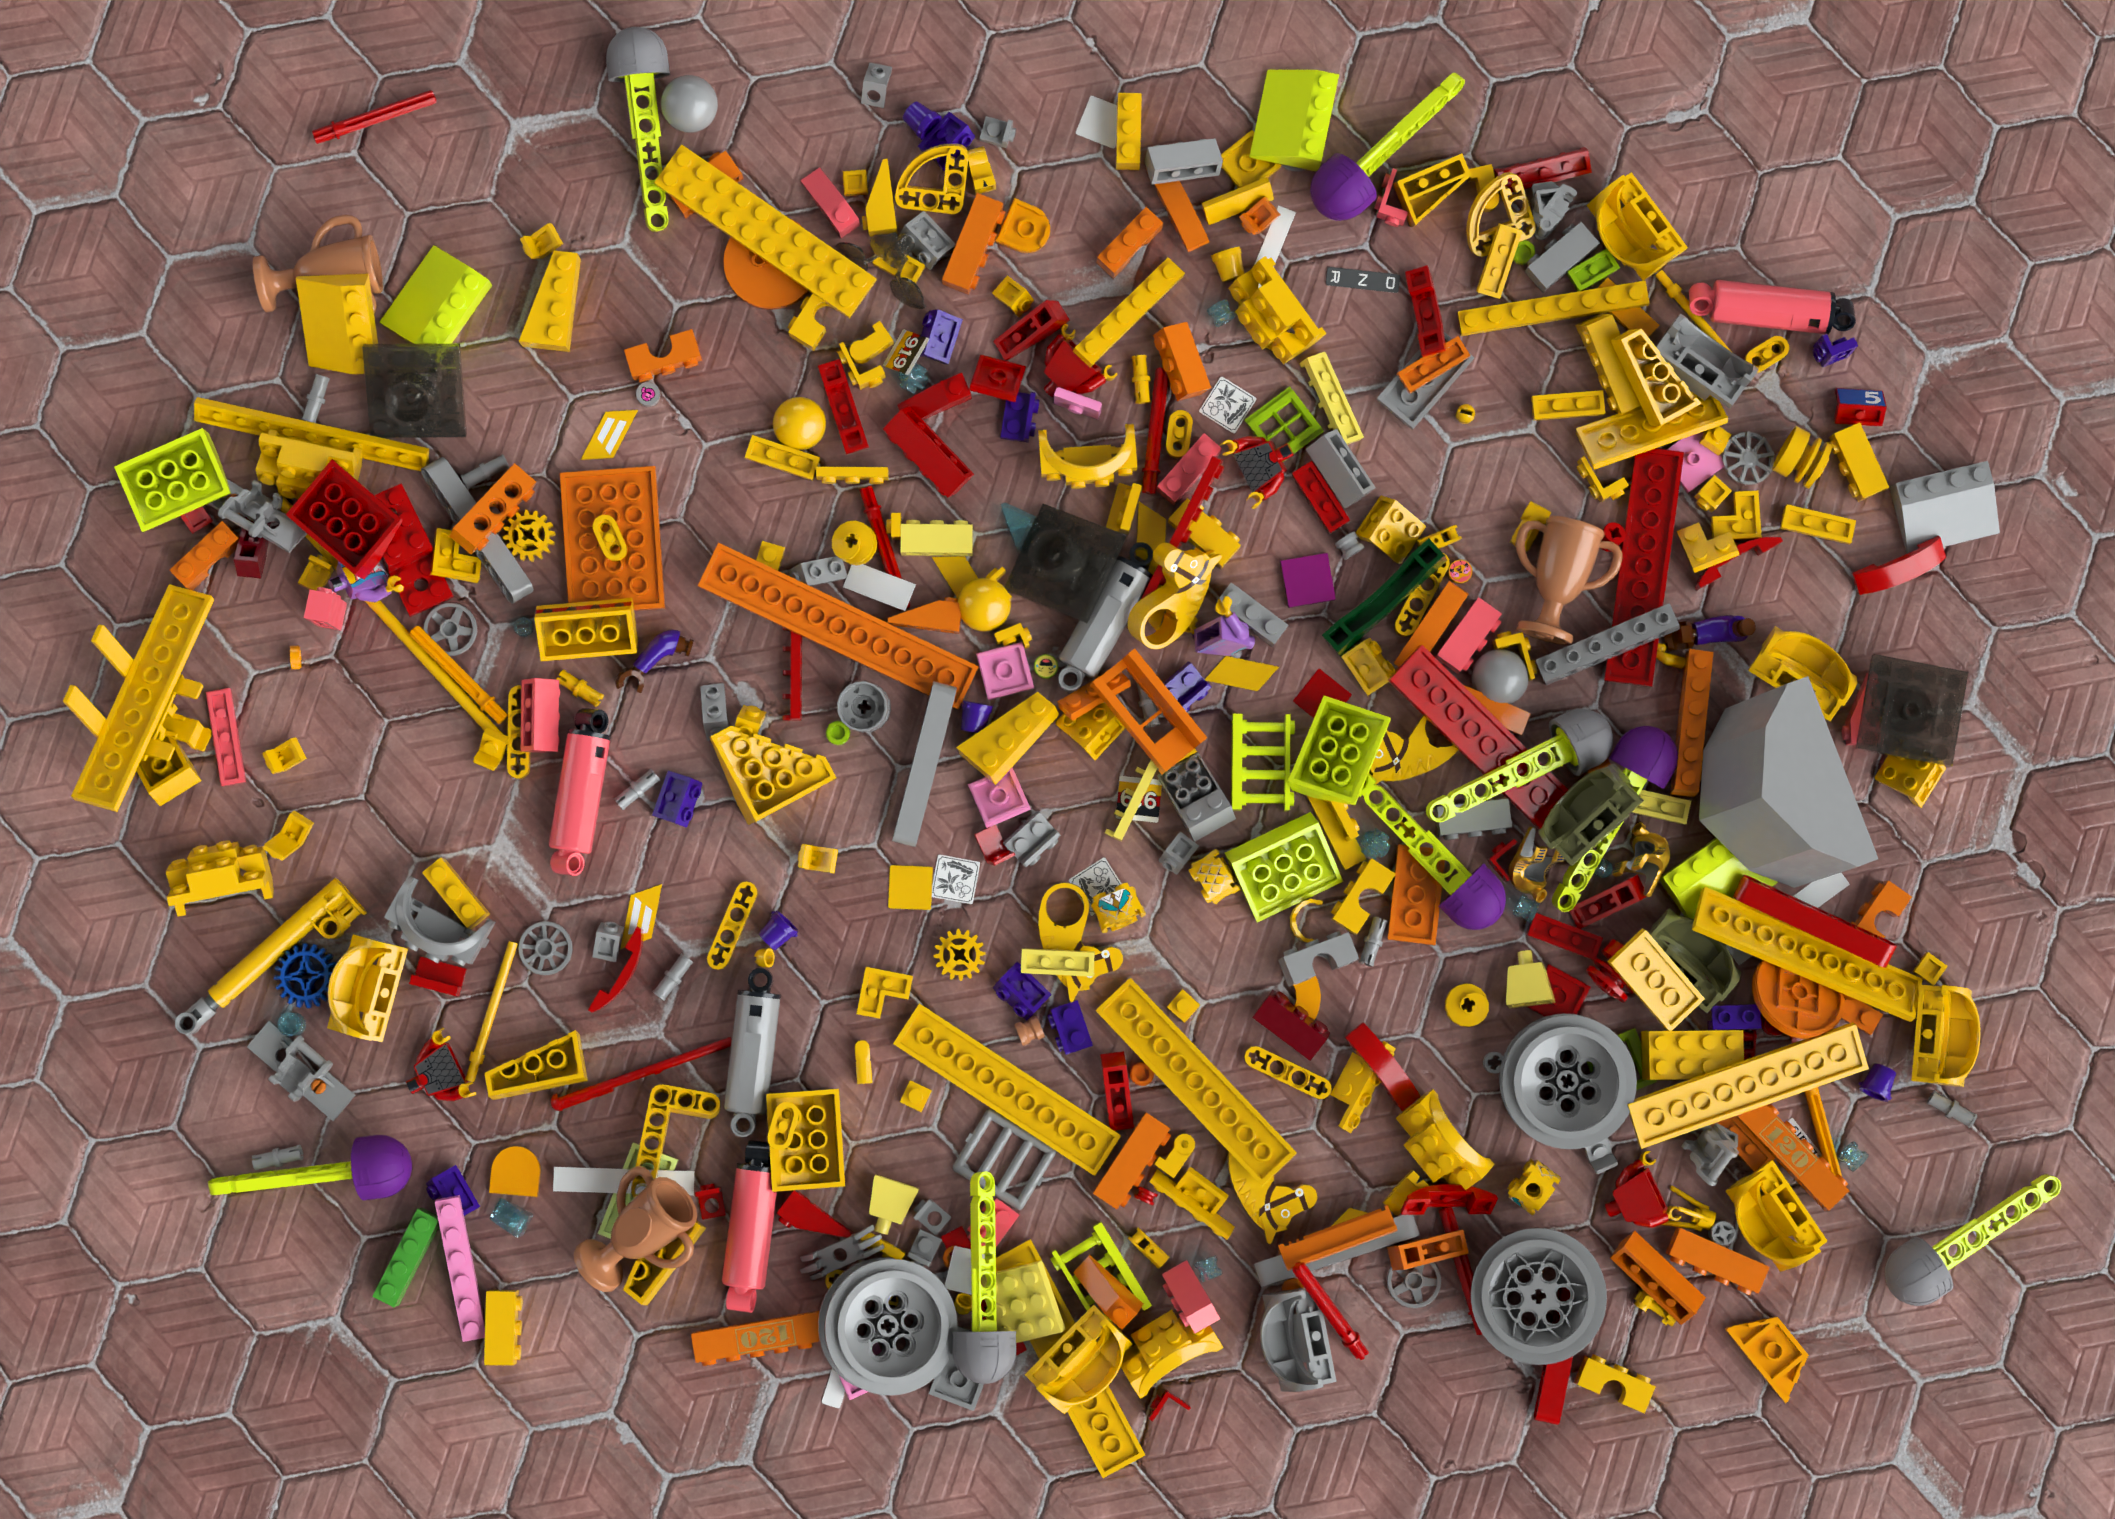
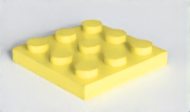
M1042 1260L996 1272L997 1331H1016V1343L1061 1333L1066 1330ZM982 1275L980 1280L982 1287H985L987 1284L985 1275Z

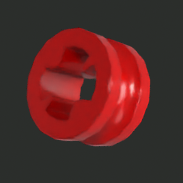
M1138 1186L1139 1192L1134 1194V1197L1154 1205L1153 1199L1158 1194Z

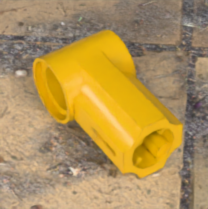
M1530 500L1510 543L1515 546L1517 534L1522 524L1527 521H1538L1545 525L1551 511ZM1531 529L1528 532L1525 541L1526 552L1530 549L1539 530Z

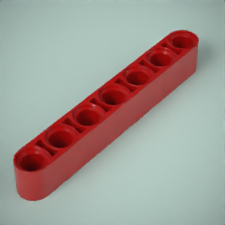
M1747 875L1742 876L1733 895V898L1883 968H1887L1897 947L1896 944Z
M1566 1287L1559 1288L1557 1298L1560 1301H1567L1571 1296L1569 1289ZM1554 1310L1552 1324L1560 1320V1314L1557 1310ZM1573 1356L1564 1361L1543 1365L1534 1409V1420L1559 1425Z

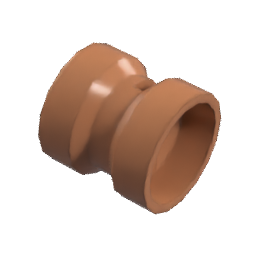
M1037 1015L1030 1017L1026 1022L1020 1021L1014 1024L1023 1046L1030 1044V1041L1033 1039L1040 1040L1045 1038Z

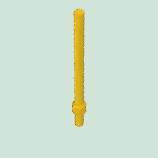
M1663 270L1657 273L1655 277L1666 288L1667 291L1665 292L1668 296L1677 301L1700 330L1731 351L1702 316L1691 312L1689 301L1681 292V287L1677 283L1674 284Z
M508 941L474 1052L471 1051L469 1057L471 1062L465 1078L467 1081L475 1082L479 1066L483 1064L485 1058L483 1053L515 955L517 943Z

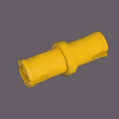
M1147 355L1131 356L1134 376L1131 380L1135 386V404L1151 403L1148 383L1151 379L1147 373Z
M564 669L559 673L561 677H557L556 680H559V684L572 691L573 696L583 698L594 707L601 703L599 699L602 700L604 694L588 686L587 681L577 679Z

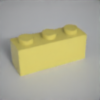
M907 520L906 524H901V556H973V524H968V521L964 520L954 521V524H944L942 520H931L930 524H920L919 520Z

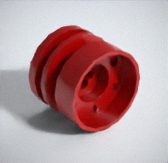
M1612 939L1602 950V953L1609 960L1624 945ZM1595 958L1593 962L1600 970L1590 965L1585 971L1603 992L1625 1003L1628 996L1622 989L1630 994H1633V991L1608 962Z

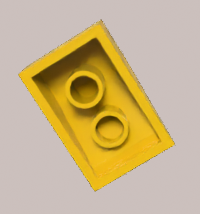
M164 737L163 742L175 746L170 761L148 756L146 761H140L136 770L147 792L159 806H162L201 781L179 742L168 737Z

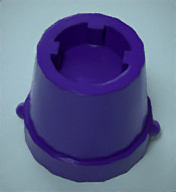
M917 101L912 103L903 115V121L921 140L942 119L937 112L930 110Z
M962 701L961 730L978 733L987 726L993 706Z
M776 910L771 912L770 920L759 933L762 940L774 950H777L791 937L798 936V929L793 923Z
M1874 1063L1865 1080L1859 1082V1090L1874 1099L1888 1102V1100L1892 1099L1890 1092L1896 1072L1884 1065Z

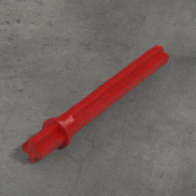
M429 90L336 123L331 121V125L313 130L312 134L317 144L334 138L339 140L340 136L433 105L437 102L434 92Z
M1163 367L1156 368L1145 467L1142 468V472H1144L1142 493L1149 495L1156 494L1158 474L1161 473V470H1159V460L1169 380Z
M872 486L862 488L859 491L866 509L863 512L867 514L871 528L876 535L877 546L887 574L902 579L880 511L882 506L878 505Z
M1445 1207L1440 1209L1439 1215L1445 1233L1458 1231L1459 1227L1453 1208ZM1464 1254L1453 1257L1469 1312L1467 1313L1471 1315L1476 1334L1482 1335L1472 1311L1471 1285L1473 1272L1468 1256Z
M1300 1261L1292 1267L1293 1273L1339 1334L1343 1346L1349 1348L1356 1359H1365V1355L1369 1354V1351L1361 1342L1359 1333L1351 1328L1306 1264Z

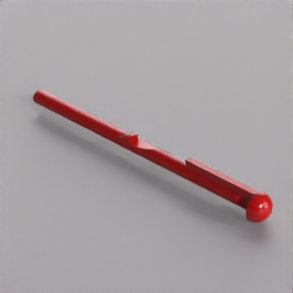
M728 1037L561 1097L556 1093L551 1098V1106L556 1111H563L565 1108L611 1093L615 1087L651 1074H660L663 1070L731 1047L732 1038Z

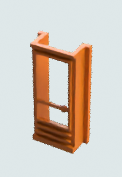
M1135 648L1089 685L1153 761L1161 775L1207 739V736ZM1125 669L1159 709L1141 725L1137 723L1107 686L1108 682ZM1162 713L1174 729L1154 744L1143 730V727Z
M1387 1205L1384 1206V1211L1380 1208L1303 1236L1301 1241L1298 1238L1296 1243L1292 1244L1290 1241L1288 1246H1285L1284 1243L1278 1245V1253L1282 1256L1286 1269L1289 1271L1299 1261L1308 1264L1396 1232L1398 1229Z

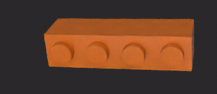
M979 193L976 194L943 275L942 285L968 295L971 289H976L980 276H977L979 268H984L989 255L985 254L987 248L994 245L997 233L994 231L997 224L1002 225L1006 215V211H1003L1004 203Z
M1145 1112L1096 1186L1093 1194L1115 1209H1118L1119 1206L1124 1208L1131 1198L1128 1192L1133 1185L1135 1187L1139 1186L1145 1176L1142 1174V1171L1146 1165L1152 1166L1158 1157L1155 1151L1159 1145L1164 1147L1171 1137V1134L1168 1132L1171 1128Z
M1679 1227L1675 1228L1665 1254L1671 1256L1670 1261L1684 1266L1685 1262L1693 1265L1692 1270L1706 1276L1707 1272L1716 1275L1715 1281L1727 1286L1729 1282L1738 1285V1291L1751 1295V1292L1759 1294L1770 1268L1765 1264Z
M1633 1231L1623 1239L1610 1257L1614 1263L1680 1325L1697 1313L1706 1298L1636 1231Z

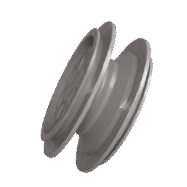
M1576 1014L1549 1015L1524 1027L1507 1047L1499 1072L1501 1097L1513 1121L1536 1141L1560 1149L1589 1147L1611 1136L1629 1115L1628 1104L1634 1102L1637 1079L1635 1066L1623 1041L1602 1023ZM1566 1049L1570 1050L1572 1053L1571 1060L1566 1063L1561 1062L1560 1053ZM1586 1061H1590L1593 1064V1070L1590 1074H1583L1581 1071V1066ZM1543 1062H1549L1551 1065V1071L1547 1075H1541L1539 1072V1066ZM1567 1074H1570L1569 1079L1572 1080V1083L1570 1085L1566 1084L1565 1087L1562 1086L1563 1081L1560 1080L1563 1075L1567 1077ZM1544 1086H1549L1552 1090V1094L1548 1099H1542L1539 1095L1540 1089ZM1585 1086H1592L1594 1090L1592 1097L1588 1099L1583 1098L1581 1094L1582 1089ZM1565 1098H1571L1573 1101V1107L1569 1111H1563L1560 1106Z
M1530 1228L1505 1236L1484 1254L1473 1276L1471 1305L1479 1329L1489 1343L1498 1351L1519 1362L1546 1365L1571 1358L1592 1341L1601 1327L1605 1316L1607 1290L1598 1262L1583 1244L1560 1231L1546 1228ZM1545 1267L1555 1269L1556 1277L1552 1281H1547L1542 1277V1270ZM1528 1269L1531 1272V1280L1527 1283L1520 1282L1517 1277L1519 1270ZM1566 1287L1569 1289L1571 1296L1567 1301H1560L1557 1298L1556 1291L1559 1288ZM1536 1289H1541V1293L1546 1294V1298L1542 1299V1303H1536V1299H1532V1294L1536 1293ZM1516 1291L1521 1295V1302L1518 1305H1512L1508 1302L1507 1295L1509 1292ZM1549 1310H1557L1559 1312L1560 1320L1557 1323L1552 1324L1547 1321L1546 1314ZM1528 1311L1532 1312L1536 1317L1535 1323L1529 1326L1525 1325L1521 1319L1522 1314Z
M890 1257L865 1260L843 1272L827 1291L818 1319L821 1348L833 1370L853 1386L879 1395L906 1394L932 1381L950 1359L953 1352L952 1332H957L955 1305L947 1288L938 1277L921 1265ZM896 1295L899 1300L898 1305L891 1309L888 1304L889 1299ZM869 1300H873L875 1303V1309L871 1313H867L865 1310V1304ZM912 1314L914 1322L911 1326L906 1327L904 1318L906 1315ZM884 1320L890 1322V1327H887V1331L881 1328ZM864 1323L867 1327V1332L864 1336L859 1337L857 1327ZM900 1337H903L906 1341V1345L902 1350L896 1348V1341ZM876 1342L882 1344V1351L878 1355H874L872 1352V1347Z

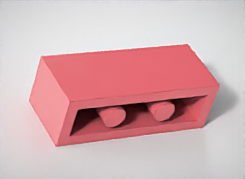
M1204 433L1159 483L1156 491L1175 506L1205 472L1212 456L1218 457L1222 448Z
M318 587L317 591L309 590L304 618L318 627L341 631L347 603L341 599L340 595L332 592L331 589Z
M1478 597L1435 658L1457 674L1461 670L1466 672L1474 661L1471 658L1476 650L1480 653L1488 642L1485 639L1489 631L1494 633L1501 624L1499 617L1502 613Z
M541 678L521 680V752H558L560 742L558 735L560 720L559 680Z
M1187 1260L1162 1274L1166 1281V1284L1162 1286L1169 1298L1174 1296L1171 1302L1177 1313L1182 1310L1179 1316L1185 1327L1190 1325L1194 1333H1197L1220 1320L1213 1304Z

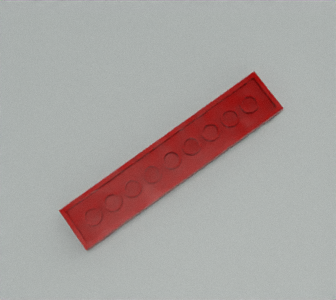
M1655 448L1635 455L1625 526L1626 538L1623 541L1622 563L1619 570L1612 627L1657 609L1664 604L1684 452ZM1659 638L1608 659L1604 681L1652 687Z
M1419 645L1388 679L1483 775L1505 765L1507 760L1528 750L1423 645ZM1523 762L1517 766L1518 775L1523 776L1526 774L1528 769L1526 763ZM1548 772L1518 788L1514 786L1502 792V794L1540 829L1552 808L1568 789L1551 772ZM1499 774V780L1491 783H1499L1503 785V780L1506 778V776H1502Z

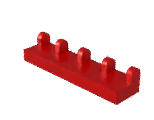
M1585 147L1568 153L1562 152L1552 157L1537 158L1535 161L1523 164L1517 163L1507 168L1493 169L1495 178L1507 172L1516 174L1521 179L1524 189L1532 188V185L1535 183L1557 182L1592 173L1589 151ZM1509 178L1507 179L1508 183L1505 185V187L1510 188L1511 192H1514L1512 189V184L1515 183V181Z
M791 631V646H783V652H791V670H783V676H791V694H782V699H790V715H782V720L802 721V636Z

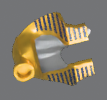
M1639 822L1632 829V833L1636 836L1632 842L1633 858L1630 861L1627 860L1615 864L1612 875L1615 877L1621 876L1623 872L1646 875V885L1643 893L1645 896L1651 897L1669 863L1670 850L1668 842L1664 837L1649 832L1645 829L1646 826Z
M1529 827L1516 855L1509 865V876L1512 885L1518 891L1532 895L1533 899L1540 903L1547 896V891L1543 889L1547 884L1545 879L1546 873L1557 862H1564V858L1557 850H1555L1553 857H1545L1548 850L1547 847H1536L1533 853V841L1535 840L1536 831L1534 827Z

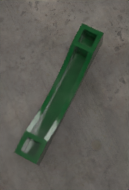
M1428 538L1378 590L1322 634L1325 641L1340 657L1344 655L1447 561L1445 555Z

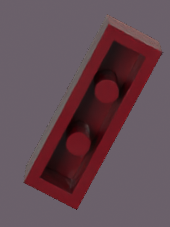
M1273 989L1252 1017L1309 1061L1312 1060L1330 1035L1324 1023L1318 1020L1314 1021L1308 1016L1309 1014L1304 1008L1294 1006L1289 1002V998L1284 993L1276 992Z

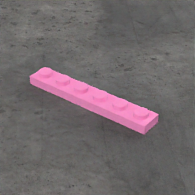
M460 1195L436 1199L435 1207L462 1341L466 1342L485 1338V1318Z

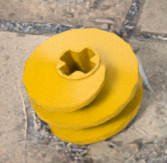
M847 521L835 530L832 537V549L835 555L844 562L858 566L872 559L877 549V538L873 530L866 524L859 521ZM853 541H857V544L852 546Z
M1460 984L1452 988L1447 994L1445 1011L1449 1019L1455 1024L1462 1027H1471L1478 1025L1486 1018L1489 1012V1002L1481 988L1473 984ZM1465 998L1467 999V1001L1472 1002V1006L1469 1007V1012H1467V1009L1461 1008V1005L1464 1004Z

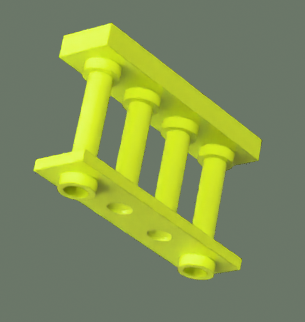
M1232 714L1231 807L1233 811H1241L1242 805L1246 806V803L1283 804V812H1288L1290 806H1294V792H1290V785L1288 783L1290 777V735L1295 734V720H1291V714L1284 716V722H1247V720H1243V714ZM1247 732H1284V746H1247V743H1242V734H1247ZM1247 755L1284 756V770H1247L1246 767H1242V758H1246ZM1246 779L1284 780V793L1246 794V791H1242V782H1246Z
M1101 1221L1093 1226L1095 1232L1091 1233L1093 1236L1062 1255H1059L1056 1249L1052 1251L1054 1257L1050 1259L1057 1271L1062 1269L1087 1311L1095 1301L1090 1295L1084 1297L1078 1287V1284L1081 1282L1075 1275L1072 1276L1065 1264L1097 1244L1099 1246L1104 1244L1108 1251L1104 1254L1105 1257L1097 1262L1104 1268L1109 1265L1112 1267L1116 1264L1121 1272L1117 1275L1116 1279L1125 1287H1130L1133 1294L1144 1303L1142 1306L1144 1311L1152 1306Z

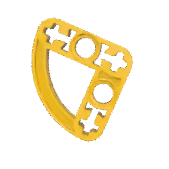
M942 144L929 148L917 155L907 165L899 179L895 193L897 205L904 209L956 214L960 212L965 197L969 158L967 148L961 144ZM956 150H960V154L964 155V158H960L959 167L963 166L964 170L957 167L949 168V165H955V157L951 156V154H954ZM947 155L943 189L908 185L913 174L923 164L934 158ZM950 174H960L962 182L959 185H952L949 182ZM904 191H908L909 196L916 197L917 192H921L919 205L915 204L916 199H909L908 203H905L900 195H903ZM925 194H933L936 197V203L932 206L926 205L923 202ZM940 195H944L943 200L949 201L951 197H956L955 200L960 203L956 204L955 208H950L951 205L944 202L942 207H938Z
M1503 173L1491 180L1479 192L1470 208L1466 226L1469 249L1477 256L1484 257L1488 255L1491 243L1484 244L1483 250H1479L1476 246L1479 245V240L1483 242L1490 241L1489 235L1493 241L1497 226L1479 233V224L1483 210L1498 191H1500L1509 221L1502 224L1517 229L1522 227L1523 222L1529 225L1526 227V232H1522L1519 242L1532 237L1535 233L1536 224L1522 181L1514 173ZM1510 178L1511 180L1515 181V183L1512 184V189L1515 193L1519 192V194L1512 195L1510 188L1505 187V185L1508 183L1507 179ZM1520 199L1523 203L1521 210L1513 212L1511 209L1512 202Z

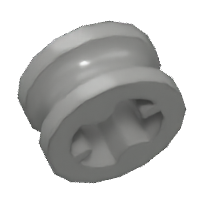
M1498 1052L1486 1054L1483 1059L1484 1069L1490 1073H1499L1503 1055ZM1493 1056H1497V1060H1500V1066H1496L1495 1070L1490 1068L1492 1065H1488V1060L1493 1059Z

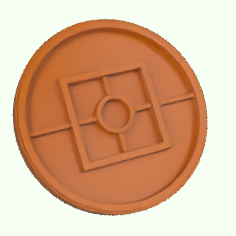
M730 237L724 252V271L730 287L744 302L761 309H781L795 304L809 292L806 288Z
M1764 960L1758 964L1754 971L1752 992L1755 1003L1764 1018L1782 1033L1799 1039H1811L1829 1032L1841 1020L1845 1007L1844 994Z

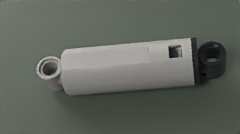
M1143 542L1136 543L1131 547L1127 559L1116 555L1059 655V660L1066 665L1058 677L1059 685L1063 691L1072 693L1081 687L1085 676L1091 679H1095L1098 676L1128 623L1130 611L1141 600L1153 576L1146 570L1153 559V550L1148 544ZM1138 550H1144L1148 558L1145 561H1138L1135 559L1134 553ZM1067 674H1074L1077 677V683L1073 686H1068L1063 681L1064 677Z
M756 968L749 974V991L738 990L724 1109L734 1112L731 1130L739 1137H747L755 1131L757 1126L756 1114L765 1115L767 1113L766 1094H769L781 994L770 993L774 982L773 975L764 968ZM759 973H763L767 977V983L763 987H758L754 982L755 976ZM740 1118L749 1120L750 1128L748 1131L743 1132L738 1129L737 1122Z

